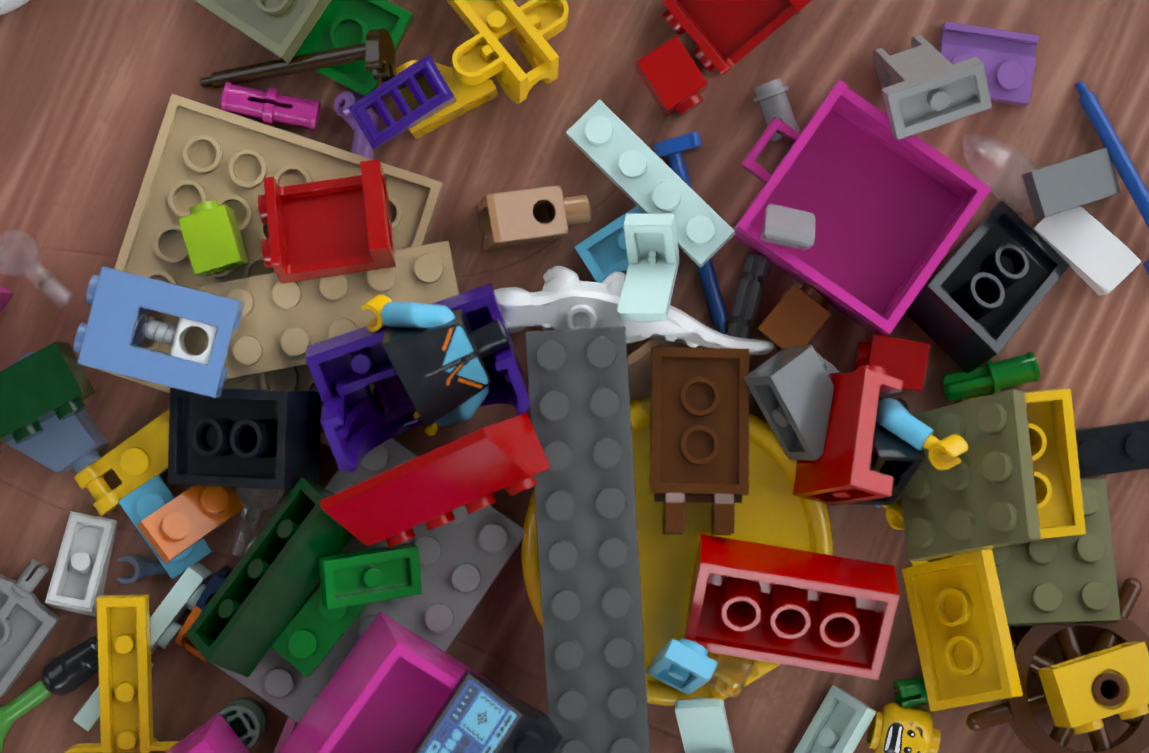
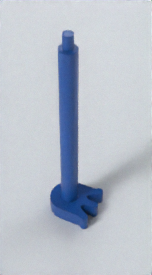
M1080 81L1075 84L1081 96L1078 100L1104 148L1107 147L1111 161L1149 228V192L1093 91L1089 92L1084 81ZM1148 260V261H1146V262L1143 263V266L1145 267V269H1146V271H1147V273H1148V275H1149V260Z
M692 132L653 144L654 153L660 158L667 157L669 167L692 189L682 152L703 146L699 132ZM710 258L701 268L697 264L696 266L712 325L716 324L718 332L727 335L728 330L725 321H728L712 258Z

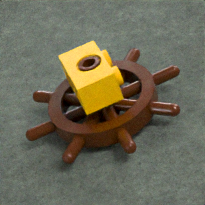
M1132 577L1127 578L1123 582L1118 593L1121 621L1117 623L1026 626L1015 639L1011 638L1023 696L1002 699L1001 704L970 713L966 720L969 729L981 731L1009 722L1018 738L1033 753H1142L1149 746V637L1128 619L1141 593V582ZM1074 626H1086L1100 630L1089 654L1082 655ZM1054 634L1064 662L1056 663L1037 652L1041 645ZM1029 670L1039 675L1043 691L1027 695V676ZM1050 709L1055 725L1049 736L1037 723L1033 714ZM1109 716H1115L1130 724L1127 730L1112 743L1103 719ZM1073 732L1075 734L1088 733L1093 750L1076 751L1066 746Z

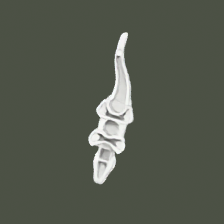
M554 266L543 275L545 283L542 291L528 292L518 287L494 290L510 334L523 331L528 327H540L543 331L625 326L626 344L642 341L646 338L679 342L691 348L749 349V355H766L774 348L773 342L769 340L739 338L722 334L671 305L665 321H620L617 308L626 275L619 271L611 273L602 283L580 281L578 274L563 266Z

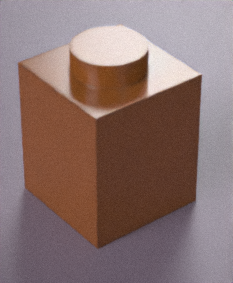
M793 284L786 289L755 327L754 331L765 340L773 342L774 347L779 351L784 347L806 346L831 315V313L823 308L827 300L807 284H804L801 289Z

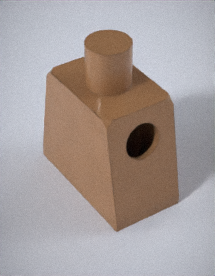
M561 186L487 194L476 205L483 252L558 240L568 234V226L590 223L591 211L587 195L563 198ZM533 209H539L543 212L545 223H540L534 218Z

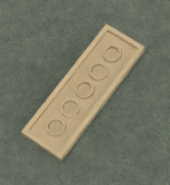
M450 241L394 250L396 267L283 284H281L274 272L191 288L245 302L238 330H233L224 363V367L228 368L225 380L308 365L305 359L307 346L365 327L367 323L377 317L371 310H361V305L376 295H385L392 302L432 304L460 294ZM169 314L170 322H174L176 325L180 317ZM198 326L188 330L184 337L185 347L193 355L202 354L209 344V337L206 331Z

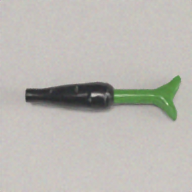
M98 635L54 658L44 667L40 681L5 706H0V753L3 750L8 731L15 720L51 695L64 696L76 690L99 670Z

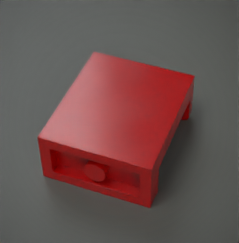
M662 0V3L667 7V10L662 15L679 36L687 32L696 42L698 47L693 50V53L710 73L717 68L724 75L812 0Z
M379 159L360 162L361 175L283 187L278 186L274 176L264 178L265 194L258 195V209L262 223H268L269 238L262 239V255L266 268L273 267L281 284L396 267L387 180Z
M860 365L857 367V371L846 374L831 373L828 376L834 385V393L823 455L817 460H797L793 495L819 501L830 506L891 497L894 477L869 469L878 398L902 392L903 381L887 376L886 369L874 365Z

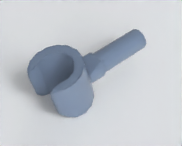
M140 554L123 556L117 560V562L129 561L135 567L134 576L117 578V581L122 584L139 582L147 576L168 574L161 563L148 562Z

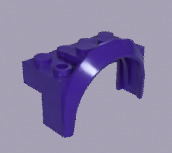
M492 283L432 303L444 305L450 310L462 309L473 331L499 319L508 336L511 347L487 357L492 369L493 382L489 385V393L480 406L509 404L515 407L518 415L523 414L531 406L524 374ZM386 325L375 332L369 331L367 326L307 346L305 359L323 402L321 424L338 467L343 472L357 471L362 458L369 451L390 438L423 424L420 417L417 419L413 417L416 408L383 347L384 330L390 328ZM371 383H374L384 409L382 412L378 410L369 387Z

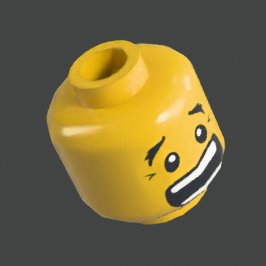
M887 703L881 711H876L869 724L867 747L873 749L874 753H938L941 731L940 729L933 728V720L928 710L918 707L904 709L899 703Z

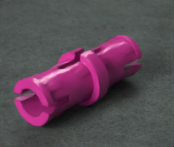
M226 82L221 99V110L262 119V123L273 126L275 122L316 131L321 101L280 94V90L277 88L269 87L268 91Z

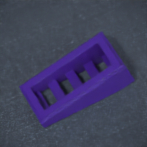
M427 55L348 107L370 146L375 150L456 102V99L430 55ZM423 76L426 77L436 94L430 100H427L417 83V80ZM407 86L420 105L413 111H411L400 90ZM392 96L403 115L396 122L383 100ZM373 106L376 107L387 126L380 133L366 111Z

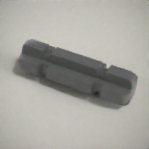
M749 254L745 259L742 273H745V277L740 279L731 313V316L734 317L733 323L730 322L727 328V335L747 339H752L755 328L751 327L752 322L757 321L766 286L762 283L764 278H768L771 267V260L765 256Z

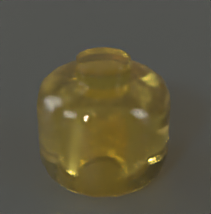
M708 652L707 657L718 662L710 681L706 684L729 697L739 696L752 672L755 660Z

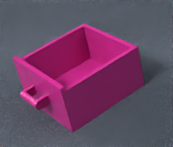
M839 80L825 96L800 133L774 117L743 160L741 166L764 182V185L734 226L735 235L733 237L757 254L770 259L774 266L800 284H807L827 300V303L870 333L887 335L895 328L992 188L915 134L897 140L891 132L888 116L847 88V84ZM776 132L793 141V143L770 175L755 160ZM768 204L813 213L815 215L814 245L807 250H800L762 241L759 237Z
M380 611L278 753H412L466 669L495 686L501 687Z

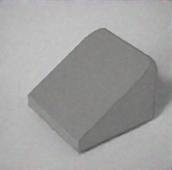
M768 204L759 238L764 242L807 250L814 245L815 215L807 211Z

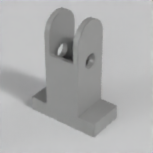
M920 34L911 37V49L890 56L883 48L873 50L874 67L882 87L891 132L897 140L992 108L984 64L977 56L952 64Z

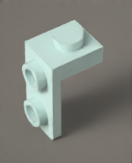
M626 214L623 226L629 265L617 308L618 319L620 321L639 322L665 321L668 316L680 261L675 214Z
M697 697L692 700H678L675 702V714L685 753H734L724 701L722 699Z

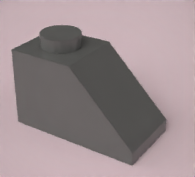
M812 345L784 347L744 377L745 382L789 460H817L823 455L834 385L826 372L825 361L814 350Z

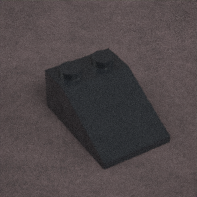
M1001 200L939 263L905 314L968 374L1002 350L1070 265Z
M170 388L168 483L292 490L299 479L304 477L319 485L321 397L319 392L223 389L221 397L214 398L182 389Z

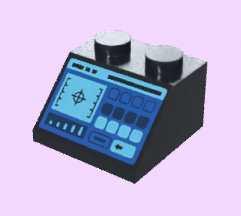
M466 669L412 753H554L563 737L547 714Z

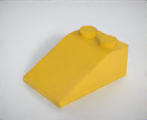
M1056 388L1025 392L1041 539L1086 534L1071 389ZM979 397L962 398V402Z

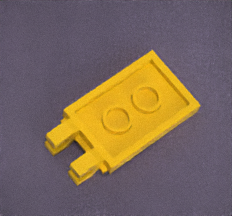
M992 549L920 562L911 561L912 567L902 569L930 712L1023 696Z

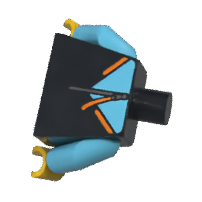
M380 294L361 305V310H371L377 316L366 324L369 331H378L384 325L390 327L384 330L383 347L416 408L413 417L415 419L421 418L426 427L425 433L433 436L441 426H450L472 419L488 395L489 385L493 382L492 369L487 357L511 347L508 336L499 319L473 331L462 309L450 310L444 305L418 302H392L389 297Z
M879 397L869 470L894 477L891 497L848 503V505H874L878 509L882 506L886 509L885 516L889 525L893 529L904 530L902 500L899 502L896 500L926 458L923 448L929 450L930 462L936 469L948 470L962 462L957 456L968 450L966 441L956 434L949 435L942 440L937 439L933 436L934 430L911 415L906 401L901 398Z

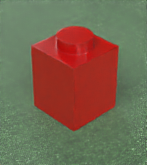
M677 35L636 61L635 70L665 116H668L675 110L682 116L704 101L700 94L706 91L708 82Z
M867 334L865 343L858 342L853 369L857 370V367L860 365L879 366L886 369L887 376L902 380V389L922 392L931 344L879 334Z

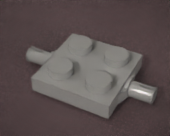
M35 559L30 561V564L18 580L7 578L0 573V697L7 694L62 619L43 605L33 593L38 583L49 571L45 565L40 566L42 563Z

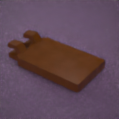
M651 348L649 494H654V502H663V534L682 535L685 533V502L712 503L711 535L734 534L735 503H742V496L749 495V387L744 380V377L749 374V349Z

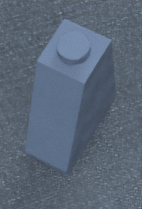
M28 352V353H26V354L23 355L21 358H19L17 361H15L13 364H15L16 362H18V361L24 359L25 357H27V356H29V355H31V354H33V353H35V352ZM84 409L64 420H59L57 415L40 423L43 431L22 443L16 444L14 438L6 442L7 445L57 473L74 469L77 474L98 461L101 456L97 451L108 444V441Z

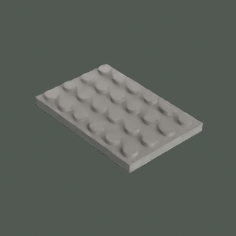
M392 437L369 451L362 458L357 471L343 472L338 469L325 489L336 494L420 455ZM465 505L452 510L456 520L430 531L427 530L425 522L412 527L416 537L397 545L414 543L419 547L422 594L369 603L311 676L307 678L271 647L249 677L220 666L217 667L299 723L380 611L446 652L522 541L525 529L493 505L486 506L468 514ZM353 535L340 554L388 547L384 539L366 546ZM320 581L313 589V591L310 593V595L307 597L302 606L299 608V610L296 612V614L300 611L304 604L309 600V598L321 585Z

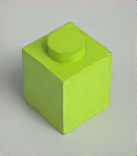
M212 200L191 206L189 208L191 215L178 219L194 275L208 277L250 264L234 209L226 205L219 206L217 200Z

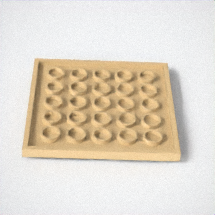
M171 94L114 269L187 288L274 273L273 267L266 268L261 246L262 239L269 238L268 223H262L258 209V195L265 194L264 178L274 176L278 186L283 187L361 175L360 162L373 159ZM380 162L387 180L394 250L424 245L444 186L443 182ZM217 200L219 206L226 205L234 209L250 264L208 277L194 275L178 219L191 215L189 210L191 206ZM149 309L146 322L154 317L156 321L164 319L165 323H171L169 314ZM145 335L143 341L141 339V347L171 353L172 348L170 344L163 343L161 346L162 342L153 341L151 343L152 340L147 339ZM308 365L225 380L223 389L318 391ZM101 370L167 393H170V388H173ZM371 383L369 387L374 397L376 388L374 383ZM321 399V415H322V406H323L322 399ZM321 424L320 443L330 446Z

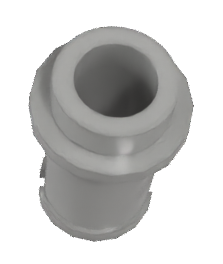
M781 78L754 88L757 97L753 98V102H759L767 126L776 117L778 119L781 118L784 123L797 132H801L786 95V91L790 90L789 86L783 87ZM775 132L771 137V141L774 142L785 137Z

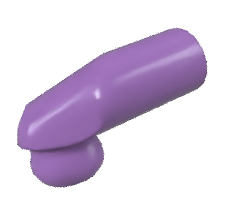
M341 92L335 98L334 109L354 130L350 152L373 159L375 150L370 146L348 107L364 96L356 92ZM371 107L366 111L379 131L380 116Z

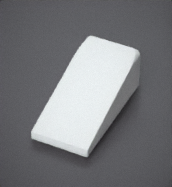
M1081 206L1043 218L1033 228L1098 296L1109 294L1141 263V260L1125 244Z
M70 511L45 600L46 604L55 609L97 617L96 598L104 593L118 523L117 520Z

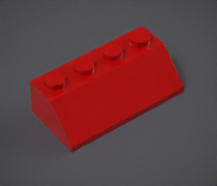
M524 413L481 428L319 502L324 512L366 546L385 539L390 548L416 537L412 527L425 522L427 530L430 531L456 520L452 510L465 505L468 514L496 503L492 493L505 487L509 496H512L538 485L534 475L551 467L528 413Z
M701 534L692 577L684 639L700 644L711 653L879 680L900 597L895 566Z

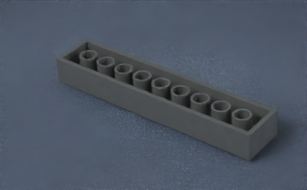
M625 326L525 332L529 401L531 404L530 418L551 467L534 475L538 484L535 486L548 717L563 737L554 753H650Z

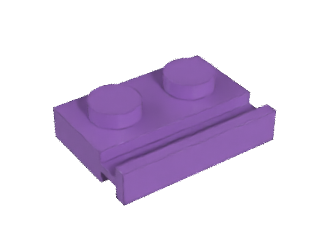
M945 22L942 25L941 43L938 51L952 64L977 56L984 64L992 102L1018 106L1029 104L1036 63V46L1039 43L1040 36L953 22Z

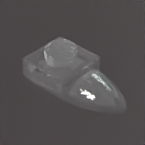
M964 135L962 138L963 151L973 174L991 187L990 192L999 200H1003L1018 216L1023 215L1031 204L1022 174L1040 169L1041 167L1019 148L1014 150L1005 143L986 136Z

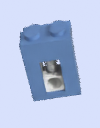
M102 266L100 276L93 275L87 289L86 303L92 304L88 323H81L76 333L74 351L80 353L77 364L214 398L221 397L228 368L224 367L232 332L233 330H238L245 302ZM149 309L180 317L176 325L174 322L170 324L165 323L164 319L156 321L152 317L148 322H146ZM196 326L204 329L209 337L208 347L200 355L191 354L184 344L186 333ZM145 335L147 339L152 340L151 343L153 341L162 342L161 346L163 343L170 344L172 348L171 353L141 347V339L143 341Z

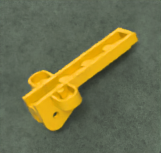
M446 0L475 35L458 46L453 53V74L459 82L475 86L495 76L506 95L515 104H520L527 99L530 89L538 81L542 80L544 83L550 84L558 78L559 56L547 41L559 34L567 26L569 6L566 0H530L520 7L513 0ZM511 32L517 45L533 68L527 74L524 73L499 42L500 39Z
M149 594L100 595L96 598L101 743L75 744L64 753H165L180 741L159 742V739L153 736Z

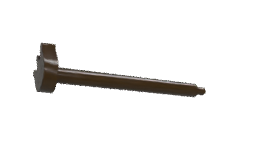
M384 28L368 31L365 43L294 56L289 64L282 59L216 71L210 77L201 78L200 83L202 87L214 86L215 88H222L226 82L238 85L366 60V70H373V77L375 79L381 78L382 82H386L396 76L394 45L389 32Z

